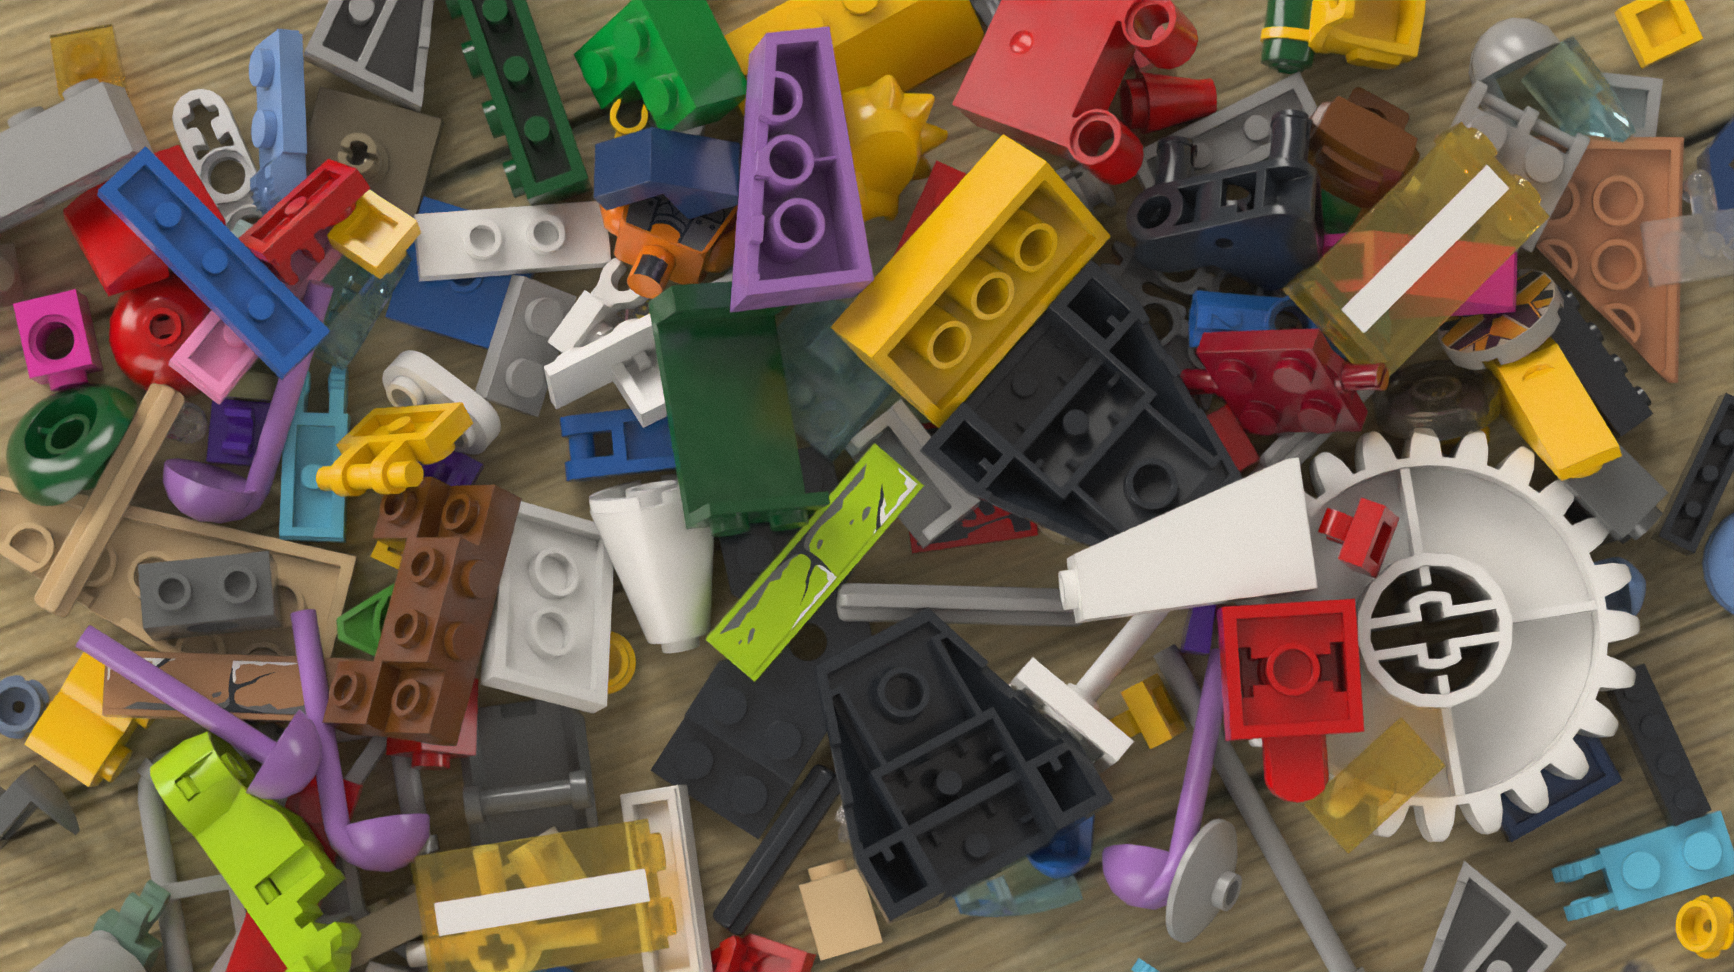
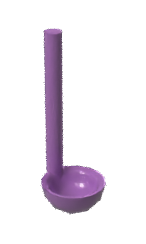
M309 280L302 303L323 323L334 287L320 281ZM314 350L283 380L278 378L247 479L229 470L194 460L174 458L167 459L164 462L163 484L168 499L181 513L199 522L225 523L243 519L261 507L271 490Z
M316 610L295 611L290 614L305 711L306 715L314 722L321 738L322 760L316 772V780L324 831L331 848L345 862L366 871L391 872L406 867L419 855L429 838L430 815L422 813L400 814L350 824L335 728L322 723L329 699V689Z
M89 625L78 640L75 647L263 764L246 793L261 799H284L302 791L315 777L322 760L321 738L314 722L300 709L276 742L93 626Z
M1219 648L1211 649L1209 653L1169 852L1132 844L1111 845L1104 848L1102 852L1104 877L1111 891L1129 906L1151 910L1167 906L1170 887L1177 867L1187 847L1200 831L1224 712Z

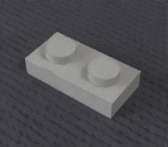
M512 275L475 392L489 402L525 415L539 417L548 388L544 366L554 362L559 354V351L547 341L574 306L577 296L525 276Z

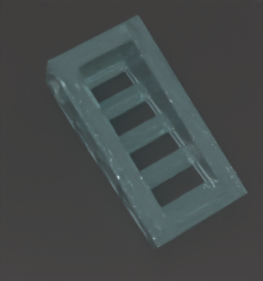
M408 252L407 256L391 274L386 273L382 279L377 278L346 256L340 259L322 281L334 287L323 324L331 332L314 350V357L330 366L333 365L335 368H339L341 371L349 365L412 261ZM354 282L363 286L358 293L350 289ZM340 305H343L345 308L342 312H337Z

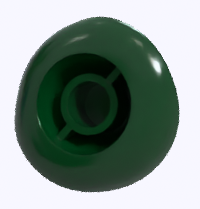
M88 383L61 390L36 403L19 420L12 431L6 448L7 468L20 494L36 505L56 506L71 500L81 490L94 488L114 450L129 427L137 408V401L127 392L107 384Z

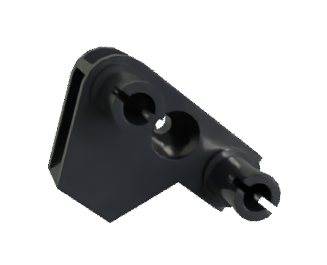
M1288 109L1276 112L1272 116L1269 160L1194 176L1198 146L1193 145V140L1184 136H1167L1159 140L1156 149L1155 185L1145 189L1134 199L1126 215L1127 229L1136 239L1135 257L1138 262L1147 268L1169 273L1215 265L1267 291L1320 281L1325 223L1320 175L1317 169L1308 163L1310 132L1313 126V120L1308 119L1309 115L1299 110ZM1228 184L1244 188L1249 192V195L1240 200H1226Z

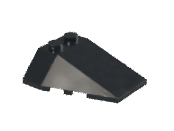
M1092 260L1085 265L1049 305L1044 315L965 403L962 402L920 449V452L968 495L1089 547L1243 479L1203 409L1198 408L1179 375L1181 372L1172 356L1167 355L1149 324L1150 319L1140 302Z
M928 607L815 666V674L855 868L888 924L934 909L1036 854L1098 813L1114 800L1082 745L1066 730L1062 733L1033 707L1034 702L1020 689L1016 692L987 666L988 661Z

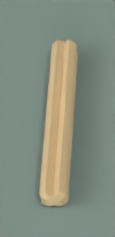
M156 383L151 384L125 435L114 450L34 596V602L40 608L63 618L70 614L185 404V397L174 388Z

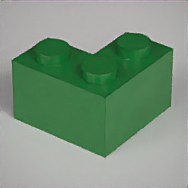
M631 0L573 54L601 110L612 107L618 99H621V104L643 99L645 106L650 111L659 129L682 132L718 122L746 98L747 80L706 0Z

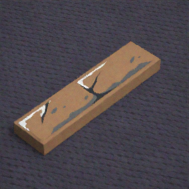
M133 651L244 722L290 723L299 709L306 715L297 656ZM324 657L328 689H330V685L335 677L339 661L368 660ZM105 665L102 715L104 717L191 720Z

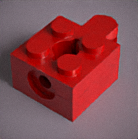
M1355 599L1221 607L1217 610L1225 740L1262 739L1264 779L1270 792L1274 796L1288 802L1300 803L1311 800L1324 791L1329 780L1326 735L1365 732Z

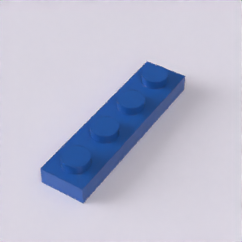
M146 146L98 189L97 196L281 380L329 336L331 331Z

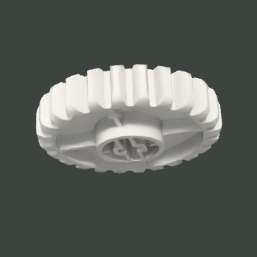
M1427 423L1416 424L1412 430L1411 437L1406 436L1402 447L1401 459L1398 460L1389 443L1380 433L1375 431L1364 433L1358 439L1355 448L1356 474H1353L1343 461L1331 453H1320L1311 460L1309 466L1311 483L1318 498L1314 499L1304 492L1318 588L1306 593L1234 603L1241 606L1355 599L1365 732L1326 735L1329 780L1322 795L1321 809L1323 814L1332 819L1343 817L1357 805L1363 796L1369 798L1368 820L1370 830L1374 835L1390 837L1403 823L1409 806H1413L1416 824L1423 838L1428 842H1443L1448 838L1454 824L1456 805H1459L1467 822L1475 831L1481 834L1497 832L1501 827L1503 808L1500 794L1503 792L1512 803L1526 812L1539 813L1546 809L1549 803L1548 790L1540 771L1544 768L1551 774L1564 779H1582L1588 773L1589 765L1584 753L1574 742L1573 737L1576 734L1596 738L1614 736L1618 729V721L1611 711L1595 700L1598 691L1632 687L1635 683V670L1623 661L1607 656L1608 643L1627 639L1640 632L1638 617L1623 611L1607 610L1605 596L1620 590L1631 581L1630 569L1626 564L1618 563L1594 565L1589 554L1604 541L1610 531L1596 517L1586 519L1574 525L1567 521L1563 515L1575 497L1564 486L1568 479L1563 481L1559 479L1543 487L1538 492L1528 486L1535 464V455L1532 450L1524 446L1519 447L1499 462L1495 468L1487 466L1488 444L1486 435L1482 430L1470 429L1464 433L1451 450L1449 456L1442 457L1439 438L1433 427ZM1362 497L1385 505L1400 518L1376 579L1352 571L1338 559L1342 545L1326 539L1325 535L1318 533L1327 508L1354 517ZM1430 574H1436L1456 583L1473 601V603L1453 606L1451 594L1428 591L1398 604L1395 607L1396 615L1371 619V614L1381 592L1397 577L1406 575L1408 592L1418 591L1431 585ZM1420 608H1427L1429 623L1479 615L1483 624V634L1453 638L1433 644L1435 659L1428 658L1426 643L1374 651L1370 640L1371 632L1408 627L1422 621ZM1482 647V652L1472 674L1452 691H1450L1448 676L1442 675L1424 680L1426 694H1420L1398 684L1379 664L1403 659L1406 671L1411 673H1429L1459 662L1462 659L1460 650ZM1262 739L1248 740L1252 747H1262Z

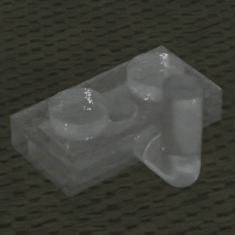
M1695 170L1683 181L1682 199L1691 203L1692 215L1646 221L1640 224L1650 288L1734 276V208L1718 211L1713 177L1706 170Z

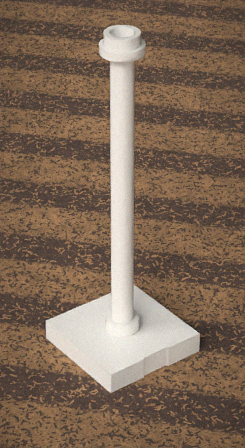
M1276 433V435H1277L1278 437H1280V436L1283 434V433ZM1317 449L1308 458H1311ZM1261 461L1253 469L1249 476L1265 469L1261 464ZM1170 611L1132 616L1076 685L1072 683L1066 685L1033 657L1008 685L1016 692L1020 689L1034 702L1033 707L1059 731L1063 733L1066 730L1082 745L1096 771L1101 774L1116 763L1134 741L1097 711L1099 705L1096 701Z

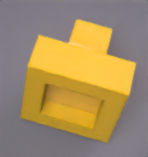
M369 189L356 201V208L353 213L344 221L336 224L327 234L332 248L377 278L382 279L386 273L391 274L407 256L406 250L421 234V230L417 220Z
M1158 673L1120 692L1129 709L1109 719L1110 722L1130 738L1142 733L1150 749L1187 730Z

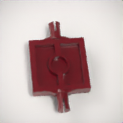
M1320 328L1203 332L1196 353L1206 369L1185 368L1180 375L1191 395L1216 394L1218 397H1223L1245 433L1259 435L1285 432H1313L1317 434L1361 432L1368 410L1358 395L1357 390L1384 391L1389 383V371L1385 367V363L1351 364L1344 361L1343 358L1331 349Z

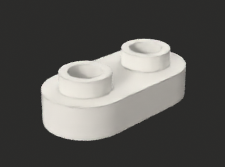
M412 350L404 351L384 371L382 379L386 395L394 407L456 402L464 404L474 424L454 442L456 445L454 451L472 455L480 454L500 433L501 422L492 405L425 354Z

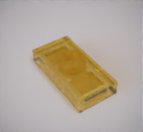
M1399 717L1327 782L1322 793L1306 801L1303 806L1344 852L1349 854L1446 765L1402 717Z

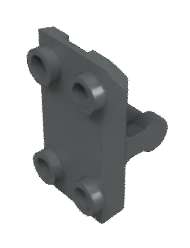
M539 699L478 707L476 756L460 758L464 784V809L467 824L469 825L472 851L483 846H498L503 868L510 863L507 858L508 854L555 826L586 878L596 877L603 862L583 715L578 709ZM518 874L505 880L507 891L526 888Z

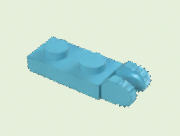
M332 365L328 376V392L330 393L329 413L307 412L309 392L311 390V373L309 370L307 372L282 452L279 539L346 543L348 497H340L333 491L320 490L316 483V474L319 468L322 466H332L334 461L341 456L336 444L350 432L351 416L346 414L349 386L347 365Z
M1714 811L1700 815L1676 827H1662L1596 848V854L1551 868L1555 883L1573 882L1584 878L1586 874L1602 870L1608 892L1594 897H1582L1571 901L1570 905L1563 907L1567 921H1572L1612 908L1620 911L1733 875L1734 849L1721 811Z

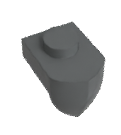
M36 765L21 774L7 790L0 786V850L38 807L74 835H77L80 831L77 818L65 795L56 783Z

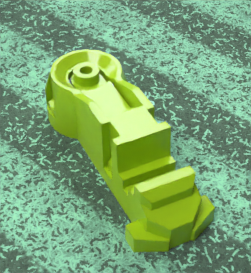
M210 731L182 741L150 767V776L159 795L175 817L197 839L288 968L285 972H349L352 962L351 952L358 947L362 933L355 924L333 922L332 924L315 922L324 914L317 904L346 878L340 869H336L323 851L325 848L303 817L273 799H261L246 793L256 775L230 743Z

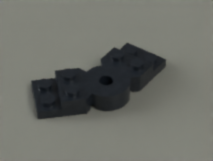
M829 442L798 449L805 493L828 491L830 495L838 485ZM769 521L749 523L750 530L747 532L719 537L731 594L740 599L800 528L772 531ZM857 564L804 624L820 628L827 638L826 649L819 658L812 661L800 660L793 655L788 643L755 682L729 659L719 661L650 770L674 786L687 785L689 796L758 840L827 733L815 666L872 636L869 622L843 621L839 619L836 609L838 588L841 584L849 581L857 568Z

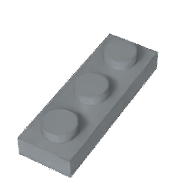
M1297 72L1169 136H1184L1193 140V145L1198 146L1194 167V176L1269 160L1272 116L1281 110L1293 109L1307 113L1310 118L1317 109V106L1300 72ZM1157 142L1143 148V162L1141 168L1136 173L1143 191L1155 185Z

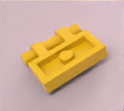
M462 402L374 408L336 444L341 456L334 461L332 466H322L319 468L316 474V483L320 490L333 491L340 497L360 496L367 489H373L380 495L400 494L407 487H415L422 482L424 476L423 468L418 461L423 465H430L449 456L456 447L454 442L474 423Z

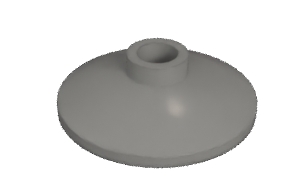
M1214 819L1202 827L1187 847L1177 867L1166 906V928L1168 934L1174 940L1186 943L1195 939L1213 921L1220 909L1223 911L1230 910L1239 896L1242 878L1235 873L1237 864V834L1233 824L1226 820Z

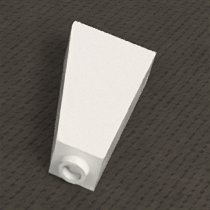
M1299 458L1285 459L1067 558L1068 570L1059 571V590L1063 609H1074L1075 622L1083 623L1306 593L1317 589L1318 584Z

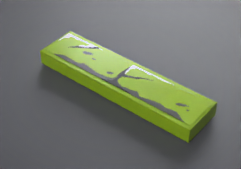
M874 443L830 493V504L811 515L809 524L798 530L706 637V641L755 682L924 485Z

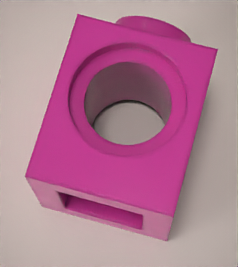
M74 289L13 304L30 379L41 385L49 383L50 390L55 392L77 385L88 384L87 374L103 371L88 299L81 292ZM70 328L74 335L73 349L62 359H50L46 352L47 338L56 329Z

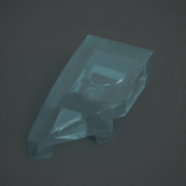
M1574 36L1562 41L1520 80L1556 122L1559 130L1573 137L1579 132L1583 135L1609 137L1613 142L1623 143L1636 133L1626 110L1614 90Z
M1000 874L956 896L954 900L960 914L1005 917L1039 913L1083 900V896L1073 874L1052 880L1015 896H1012L1005 876Z

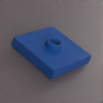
M424 196L418 214L466 211L467 209ZM414 241L406 250L407 256L403 259L385 317L388 320L488 350L512 275L419 282ZM535 273L513 275L525 276L530 279H533Z

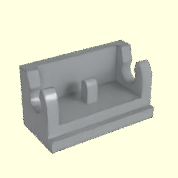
M900 399L890 409L857 433L851 439V443L845 447V450L857 463L875 443L924 485L898 515V518L924 549L975 510L981 500L968 495L920 452V449L931 436L902 399Z

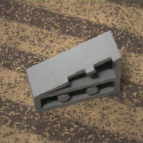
M329 0L305 49L303 60L402 108L420 112L423 102L434 0Z
M1464 861L1422 972H1546L1564 951L1567 944Z

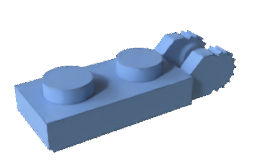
M277 29L255 47L249 62V79L252 86H255L257 90V111L252 120L251 138L253 145L259 148L260 169L250 178V191L253 192L251 198L254 203L252 205H255L257 207L256 211H261L262 215L271 210L307 178L302 34H299L297 30Z

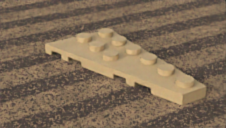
M0 476V556L43 581L89 496L78 493L71 500L63 504L40 506L25 499L17 490L11 478ZM129 505L76 602L157 652L297 656L290 614L299 610L315 609L323 657L334 658L338 644L336 620L339 616L346 613L359 561L356 556ZM269 551L275 560L278 571L282 617L281 628L153 641L143 629L138 564ZM275 723L284 730L289 725V723Z

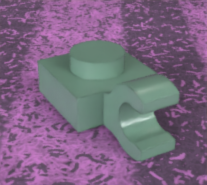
M150 879L146 882L140 896L134 892L128 895L121 907L120 913L111 908L98 917L92 933L99 930L111 933L118 940L120 946L134 955L146 972H150L163 943L148 932L165 910L171 893Z

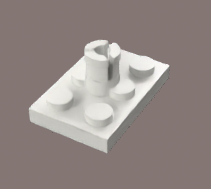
M521 501L483 644L480 685L590 713H596L607 706L614 566L593 521Z

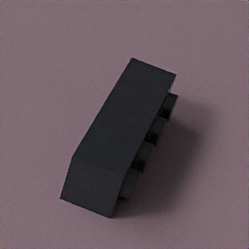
M1558 285L1557 288L1564 299V309H1558L1557 313L1561 320L1550 337L1559 345L1614 438L1618 439L1653 414L1649 408L1652 404L1651 400L1640 386L1633 387L1625 374L1628 373V370L1623 361L1615 353L1610 355L1601 342L1604 341V337L1598 327L1591 321L1586 323L1578 310L1581 306L1576 297L1568 289L1563 291Z
M1728 393L1718 396L1651 539L1686 556L1696 552L1734 471V396Z
M1645 663L1631 667L1636 673L1635 683L1632 687L1606 691L1667 826L1676 827L1712 809Z

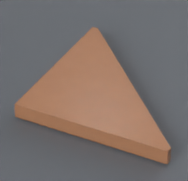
M1435 135V146L1438 149L1445 135ZM1533 136L1564 153L1568 149L1545 136ZM1587 136L1590 138V142L1535 248L1665 382L1678 383L1684 137Z

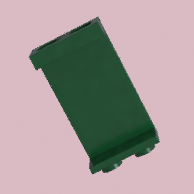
M732 281L672 285L649 301L648 306L686 529L710 527L711 536L723 537L749 531V523L769 521L772 531L790 530L808 525V516L829 505L830 500L828 491L805 493L775 315L788 306L730 313Z

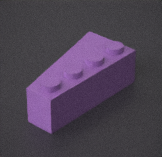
M830 27L766 33L749 54L730 313L853 298L874 281Z

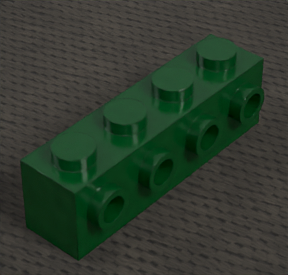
M445 0L452 20L464 17L472 39L460 43L472 78L476 79L484 76L492 99L481 104L492 136L495 139L505 135L513 159L502 162L514 198L526 195L531 206L548 205L593 190L527 0Z

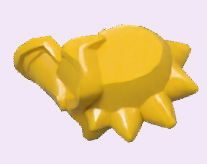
M886 75L871 86L859 87L842 95L864 222L882 216L887 221H893L898 214L899 195L910 181L928 178L932 171L924 155L944 143L948 138L947 130L926 123L935 97L932 94L903 93L892 75Z

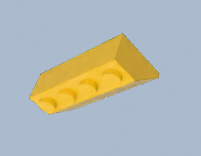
M788 0L724 37L747 80L749 54L766 33L830 27L842 96L844 93L859 87L871 86L886 75H892L902 92L907 93L975 55L985 34L970 0ZM746 98L735 107L743 124Z
M1003 134L875 276L874 281L858 295L830 328L866 365L927 419L940 428L1106 243L1111 235L1048 162Z

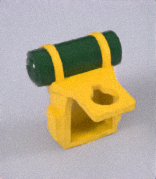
M1268 0L1265 24L1261 30L1260 42L1263 43L1261 64L1282 74L1302 73L1304 70L1311 69L1315 53H1335L1345 55L1347 63L1355 66L1384 70L1394 69L1399 64L1412 61L1418 55L1426 0Z

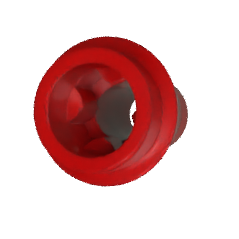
M1137 72L1135 78L1123 79L1121 83L1120 110L1123 123L1129 130L1139 129L1143 135L1200 117H1208L1216 113L1217 93L1214 81L1211 78L1193 79Z

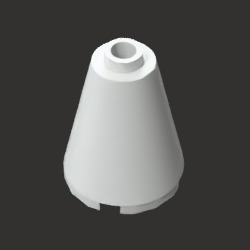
M677 474L661 476L662 481L642 485L640 480L627 482L591 494L589 496L590 514L647 642L650 644H661L663 653H677L699 647V636L710 632L714 537L711 536L710 527L686 529Z

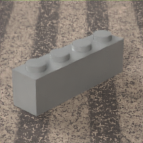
M97 78L88 79L66 89L62 93L65 100L45 111L41 106L29 108L8 119L9 129L0 133V234L109 180L145 146L153 153L124 87L99 82Z

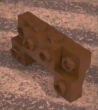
M423 477L420 485L407 487L400 494H386L383 496L373 539L404 552L374 661H339L335 677L330 685L329 699L322 723L349 735L391 737L431 745L457 746L522 498L497 485L450 486L434 477Z

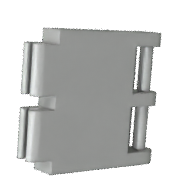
M1476 79L1416 191L1417 195L1426 199L1417 220L1427 225L1488 165L1509 189L1474 223L1477 227L1469 243L1512 247L1517 252L1519 248L1532 252L1590 142V138L1579 132L1573 137L1538 119L1539 111L1529 106L1523 111L1486 92L1488 85ZM1481 103L1516 121L1515 127L1496 116L1478 108L1479 104ZM1533 130L1568 148L1566 153L1529 135L1530 131Z

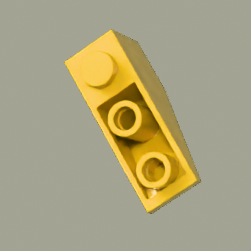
M1551 337L1536 350L1515 362L1501 365L1498 358L1482 361L1486 368L1485 372L1498 412L1561 481L1568 478L1590 476L1598 472L1604 463L1622 456L1619 444L1559 345Z

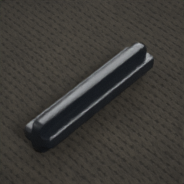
M820 764L813 766L714 910L713 918L718 924L738 936L746 932L839 797L840 791L836 773Z

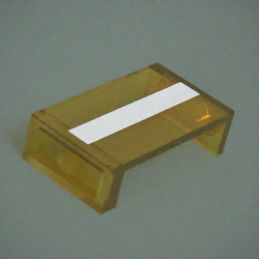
M1462 122L1442 131L1433 140L1436 145L1314 266L1299 272L1282 289L1352 364L1385 363L1390 377L1550 217L1539 205L1541 197L1533 185L1520 175H1511L1495 158L1497 150L1489 138L1476 128H1467Z
M648 819L415 856L411 860L428 972H532L645 952L650 954L668 949V936L677 934L676 916L670 896L661 897L657 872L666 870V857L660 832L650 833Z

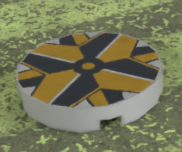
M1530 268L1517 270L1516 312L1447 316L1438 324V339L1447 356L1456 366L1470 370L1486 369L1482 361H1490L1498 358L1501 365L1512 363L1536 350L1554 333L1561 320L1557 311L1559 308L1564 309V299L1555 282L1546 272Z

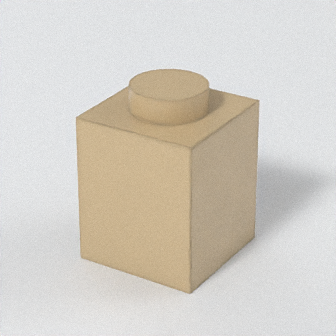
M844 858L808 869L811 881L800 884L799 888L821 961L883 942L867 887L856 868L848 870Z

